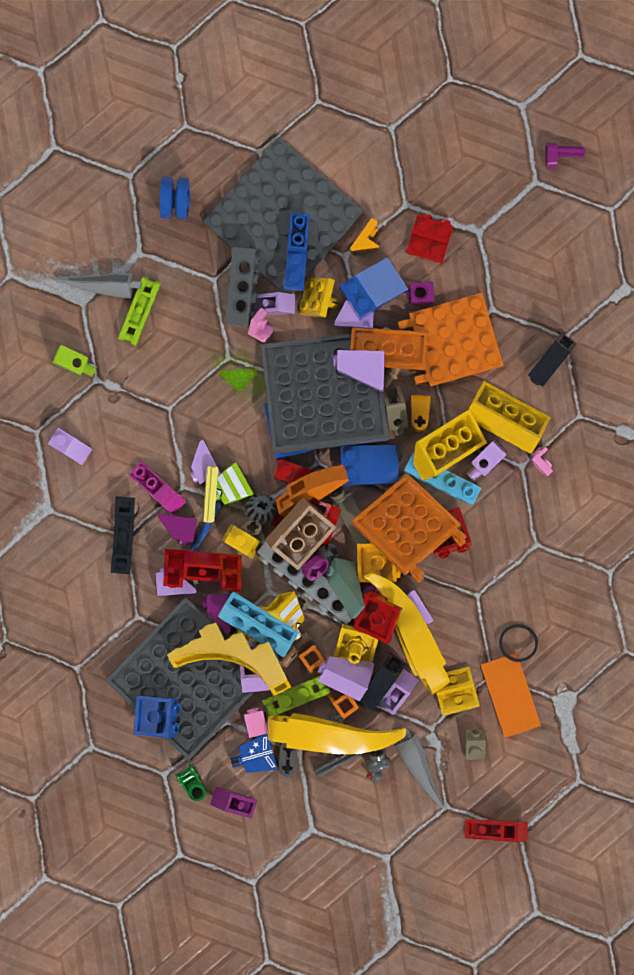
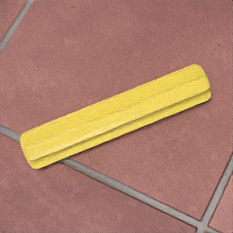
M208 466L206 472L203 522L206 523L214 522L218 478V467Z

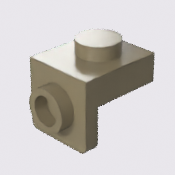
M465 730L466 760H485V730Z

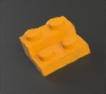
M372 543L357 544L359 583L369 582L363 577L368 573H374L391 582H397L396 578H400V571Z

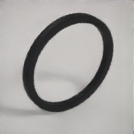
M513 624L502 632L499 639V647L502 654L509 660L523 662L529 660L536 653L538 639L530 627L523 624ZM516 627L528 630L535 640L533 652L521 659L509 656L502 646L504 634Z

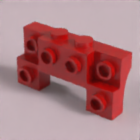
M165 549L163 586L182 588L183 579L221 582V591L229 593L240 592L242 583V555Z

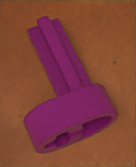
M546 143L545 168L556 169L558 157L584 158L585 148L581 146H557V143Z
M313 553L303 565L302 574L311 581L316 580L327 571L329 563L321 555Z

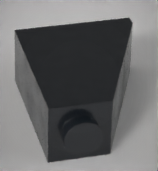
M561 333L528 374L530 380L535 385L543 387L571 353L576 343L564 333Z
M390 653L369 682L368 689L359 701L361 705L366 709L374 711L397 680L406 663Z

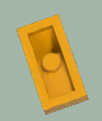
M371 218L350 247L349 252L354 254L379 249L377 244L368 239L369 237L373 238L379 230L377 228L378 222L375 219Z

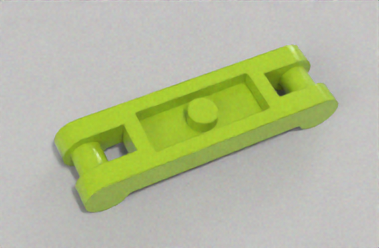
M146 276L142 277L141 288L137 289L119 334V340H127L132 345L137 346L160 289L161 282H153ZM146 287L152 289L150 294L144 292ZM129 327L135 329L134 335L128 333Z
M318 676L261 701L264 706L266 705L269 717L331 693V691L325 684L318 682ZM317 684L320 691L316 692L313 685ZM274 701H278L279 708L275 709Z

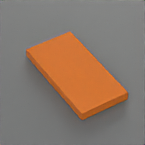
M352 327L350 350L384 351V367L426 370L428 332Z
M513 653V654H510V655H509V656H511V657H513V658L519 659L517 653ZM504 656L480 664L504 738L540 727L541 723L521 663L511 661Z

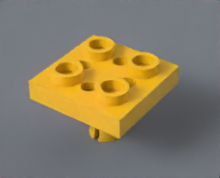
M308 277L304 286L303 298L300 302L299 314L311 317H326L328 307L336 309L338 304L332 302L339 303V299L331 296L335 280Z
M342 624L334 657L348 659L353 664L360 661L372 663L378 639L354 629L353 626Z

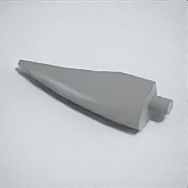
M126 273L56 278L57 281L85 291L119 298L132 299L133 288H141V281L133 280V274Z
M406 728L404 740L394 746L419 785L441 808H444L427 763L425 750L417 734L411 736L408 728Z

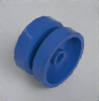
M162 176L160 219H170L173 215V207H175L176 218L178 220H187L191 200L190 179L179 177L176 189H174L173 178Z

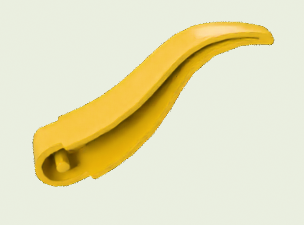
M374 573L364 575L363 577L382 596L388 598V602L403 608L395 628L413 675H418L425 688L433 695L449 684L450 679L443 668L446 662L422 615L411 599L397 585Z
M292 713L291 716L275 715L268 717V740L287 743L286 748L332 754H360L386 748L406 736L405 727L388 731H373L298 713Z

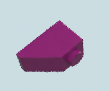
M158 513V518L173 539L178 540V544L189 546V542L194 543L197 519Z
M207 594V598L203 600V609L207 610V614L225 633H231V625L218 617L230 595Z
M216 786L210 805L225 812L252 818L258 800Z

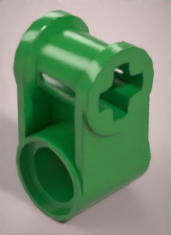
M189 764V767L184 771L175 773L177 780L191 800L201 801L206 797V787L192 764ZM195 787H199L203 791L200 798L193 796V789Z

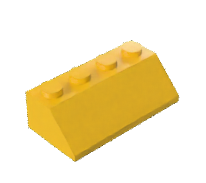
M483 381L469 407L476 423L480 427L532 454L551 418Z
M470 409L415 443L413 464L422 481L437 476L487 443Z

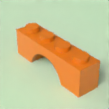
M313 645L301 653L299 658L312 676L316 678L320 676L318 669L321 663H326V660L316 646ZM329 687L331 693L327 694V697L343 719L359 708L352 697Z

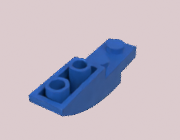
M291 212L284 290H304L310 214Z

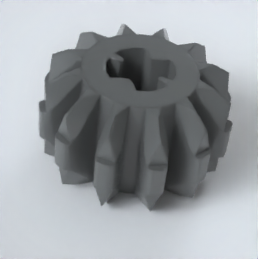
M258 492L254 497L250 496L247 500L248 502L244 505L246 509L245 516H250L249 522L254 520L256 525L261 522L263 526L267 524V521L272 522L277 513L275 509L276 503L271 502L272 497L267 498L265 493L260 496Z

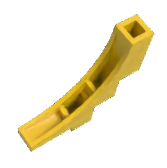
M216 622L208 624L199 630L201 638L193 639L189 644L181 648H175L171 653L167 654L174 668L200 660L234 662L257 674L267 684L274 696L291 688L269 642L260 644L251 650L243 632L233 634L229 639L225 640Z

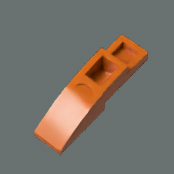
M339 465L325 468L303 476L287 485V492L275 499L279 514L283 517L288 515L303 497L308 501L312 498H316L319 501L348 482L349 478L345 466Z

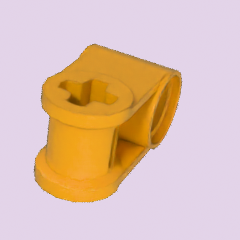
M411 396V426L416 432H424L428 428L431 396ZM422 419V422H425V424H422V427H418V424L414 422Z

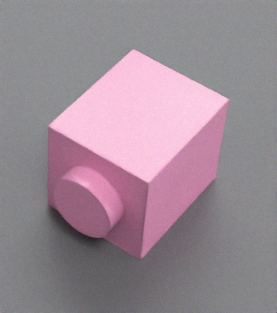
M258 707L247 710L248 714H244L249 738L267 734L268 728L263 710L259 711Z

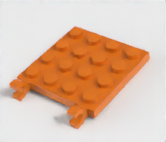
M482 293L409 313L410 319L397 323L399 330L412 327L413 331L428 332L426 374L413 378L415 386L428 382L429 386L433 387L504 366Z
M408 473L352 520V525L404 575L410 572L417 583L424 579V572L417 565L445 540L452 536L460 547L466 543V535L459 530L461 524Z

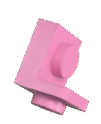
M262 308L252 318L248 334L261 342H265L273 332V328L266 324L267 311Z
M539 447L531 454L533 459L530 462L546 478L553 472L551 469L552 465L547 459L544 458L542 460L540 458L548 449L546 447L543 449Z

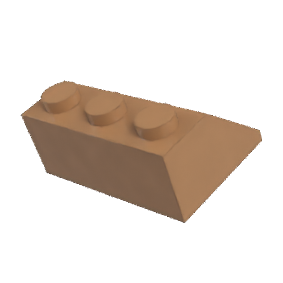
M303 497L265 541L272 550L299 570L337 527L317 507Z

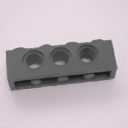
M232 247L226 324L250 326L251 320L255 316V311H252L253 303H256L257 292L254 291L255 284H258L259 279L256 266L260 264L261 257L258 249ZM244 262L250 265V270L247 273L241 270V265ZM242 281L248 284V289L245 292H242L239 288ZM240 300L246 303L244 311L238 309L237 305Z

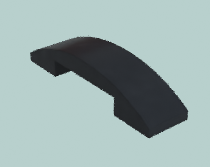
M116 496L111 573L130 574L134 537L135 497Z

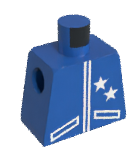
M268 733L240 745L239 750L241 754L230 757L232 767L236 768L244 765L246 773L277 769L271 743L268 740Z

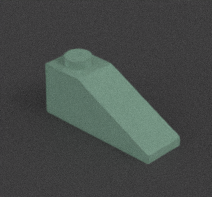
M334 558L325 572L328 584L350 616L356 618L365 605L355 563Z

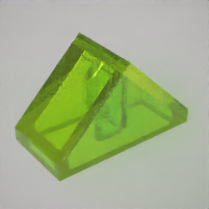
M258 370L219 371V375L235 391L241 394L258 375Z

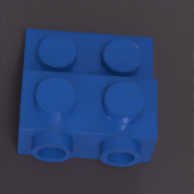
M136 696L133 735L175 738V734L179 732V724L176 723V718L181 711L178 699Z

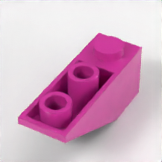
M142 461L129 474L133 480L173 516L186 503L178 493Z

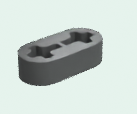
M282 743L279 756V772L285 777H290L296 771L297 749L290 752V757H286L287 752L283 750V747H286L287 743ZM286 759L290 760V766L293 767V770H290L289 773H285V770L282 769V766L286 765Z

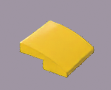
M470 667L446 672L450 683L436 692L442 716L480 707Z

